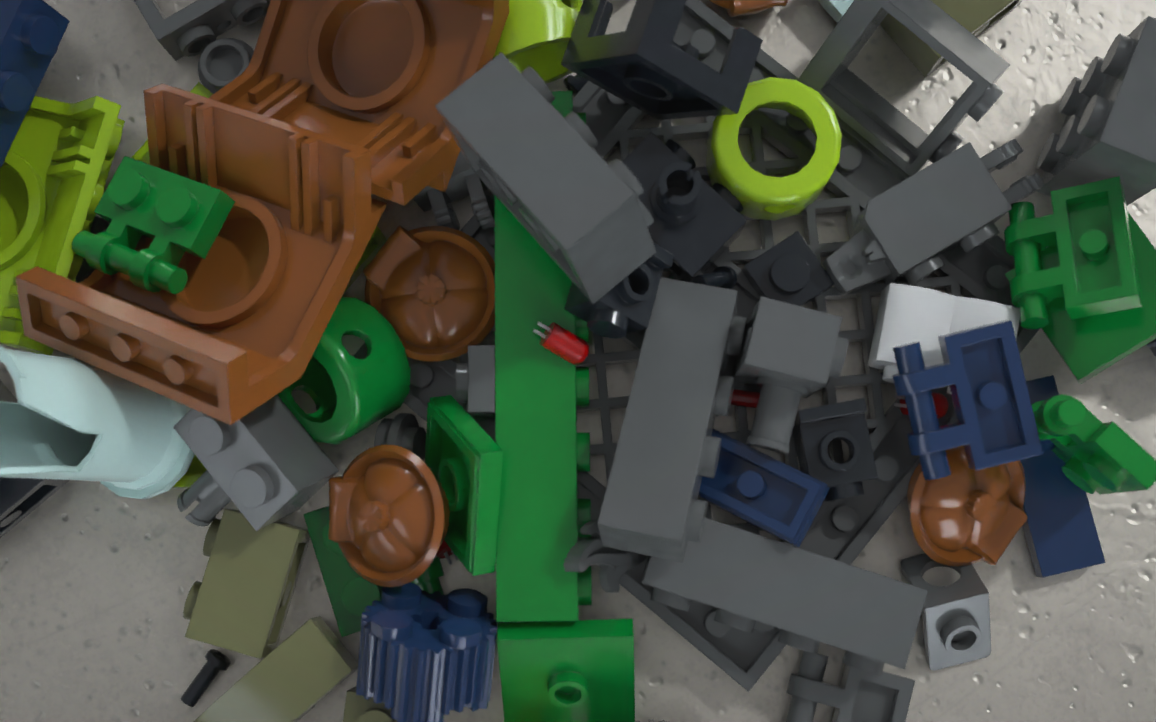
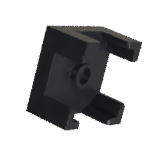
M583 0L560 65L656 120L732 115L739 112L763 40L743 27L735 28L720 72H717L698 60V49L689 44L680 46L673 41L687 0H636L626 31L606 35L604 34L613 11L612 3L608 0Z

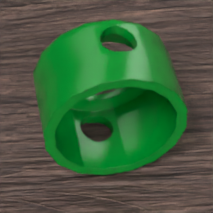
M341 297L302 377L277 395L316 442L341 443L402 406L409 393L411 372L405 347L392 324L375 307L357 298ZM354 335L362 339L367 346V357L365 359H357L350 355L342 344V336ZM302 390L309 394L316 404V412L311 414L305 413L294 401L291 395L292 391Z

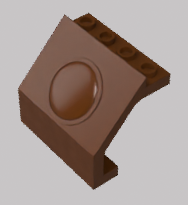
M271 0L248 67L241 75L209 98L370 149L371 194L405 206L426 186L446 192L460 153V148L435 105L493 59L509 14V0Z
M161 83L143 91L150 165L220 189L235 201L205 259L187 252L184 253L177 267L184 269L187 272L188 278L185 288L178 294H172L165 290L155 293L133 285L129 276L120 272L109 275L95 270L87 279L77 283L36 266L15 276L24 336L232 425L302 377L388 203L371 198L370 149ZM142 235L134 250L141 251L142 249L149 248L153 239Z

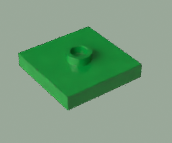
M1129 212L1128 218L1142 307L1071 320L1065 307L1064 297L1054 298L1047 304L1049 323L1041 329L1079 384L1084 383L1156 339V249ZM1057 245L1048 246L1040 253L1042 270L1060 266ZM1015 268L1005 274L1009 283L1016 277Z
M452 395L430 397L427 404L425 463L442 485L449 503L450 519L444 541L472 576L495 572L503 450Z
M633 619L498 623L497 647L504 722H635Z

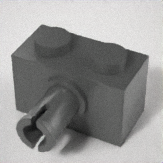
M760 297L747 317V331L741 357L737 356L732 376L735 377L736 381L761 387L751 433L746 443L760 449L788 454L790 449L789 442L800 398H808L822 387L827 386L831 377L839 378L847 354L848 339L838 336L843 317Z
M275 395L232 425L191 408L173 427L207 469L177 499L180 512L185 511L195 500L199 502L185 517L189 522L197 526H208L216 518V515L232 500L252 527L258 531L300 509L330 478L339 472L337 467L278 395Z

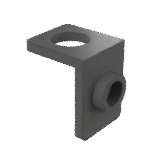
M925 553L902 559L900 562L901 571L908 584L928 590L922 609L926 662L930 670L935 671L988 657L991 654L989 592L973 565L948 566L936 562ZM934 567H949L960 574V578L948 586L931 585L922 576L926 571Z

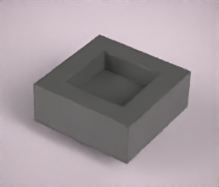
M495 345L468 346V363H457V402H468V413L473 418H495Z

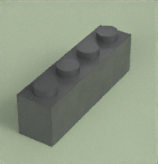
M661 277L648 329L645 332L598 520L602 546L683 563L688 541L700 543L706 519L707 502L697 500L702 476L713 479L715 477L721 449V438L711 435L716 415L728 416L735 377L725 375L729 355L741 357L747 331L748 318L737 316V290Z
M708 518L705 519L700 543L688 541L683 563L648 556L640 581L643 584L654 587L650 600L688 612L692 600L717 608L714 621L753 633L755 623L759 621L781 629L778 642L813 654H817L820 642L846 650L842 663L880 676L882 675L885 663L905 670L928 592L926 589Z

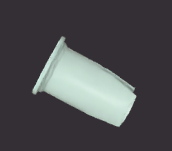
M0 346V362L5 364L15 382L18 403L0 401V477L100 481L101 484L120 497L149 499L169 491L188 471L195 454L173 427L191 409L190 407L79 359L8 350Z

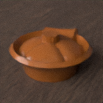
M399 225L373 260L363 269L366 277L365 303L375 307L392 324L409 358L434 362L459 357L468 352V346H477L488 335L495 324V262L489 252L477 240L462 231L444 226H425L408 231Z
M391 444L378 445L363 451L348 465L342 476L332 477L328 480L329 539L339 544L346 561L365 580L383 587L405 585L415 580L429 567L439 546L442 544L450 519L448 499L442 485L434 477L429 467L412 451Z
M963 445L945 450L951 475L934 480H924L921 464L919 463L908 485L907 502L913 534L920 548L931 559L948 566H967L979 561L992 566L996 565L1014 536L1028 519L1027 514L1023 510L1026 480L1021 461L1018 460L976 471L969 468Z

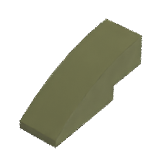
M320 616L310 618L193 722H297L313 709L320 700L358 669V662Z

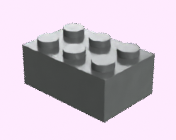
M1148 16L1128 36L1120 33L1114 39L1104 59L1096 56L1089 65L1083 79L1074 77L1070 82L1059 106V112L1066 115L1059 135L1055 133L1050 135L1037 162V168L1044 171L1042 180L1045 184L1037 192L1051 197L1050 191L1120 176L1126 205L1128 206L1156 188V18Z
M501 52L435 105L475 174L590 302L594 304L656 253L648 230V226L654 220L643 203L638 199L644 192L643 188L633 173L619 159H615L608 165L594 150L598 146L595 136L574 112H570L564 118L551 105L555 100L551 90L531 67L528 66L520 72Z

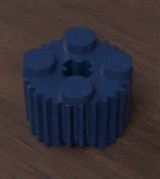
M411 582L396 587H382L381 601L374 600L372 606H366L365 612H362L356 695H362L366 700L373 697V702L376 704L385 703V708H391L390 717L397 720V722H443L444 715H449L450 710L460 713L463 712V707L470 708L473 712L479 708L487 709L491 696L498 628L493 613H487L488 597L475 589L469 588L455 589L447 595H441L439 591L429 594Z

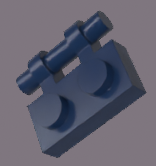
M1003 320L938 336L944 363L925 367L920 342L893 347L899 372L892 375L897 396L905 397L913 432L907 434L911 455H919L924 480H934L951 475L945 450L963 445L968 466L976 471L1043 455L1011 320ZM949 385L958 422L939 426L931 390Z

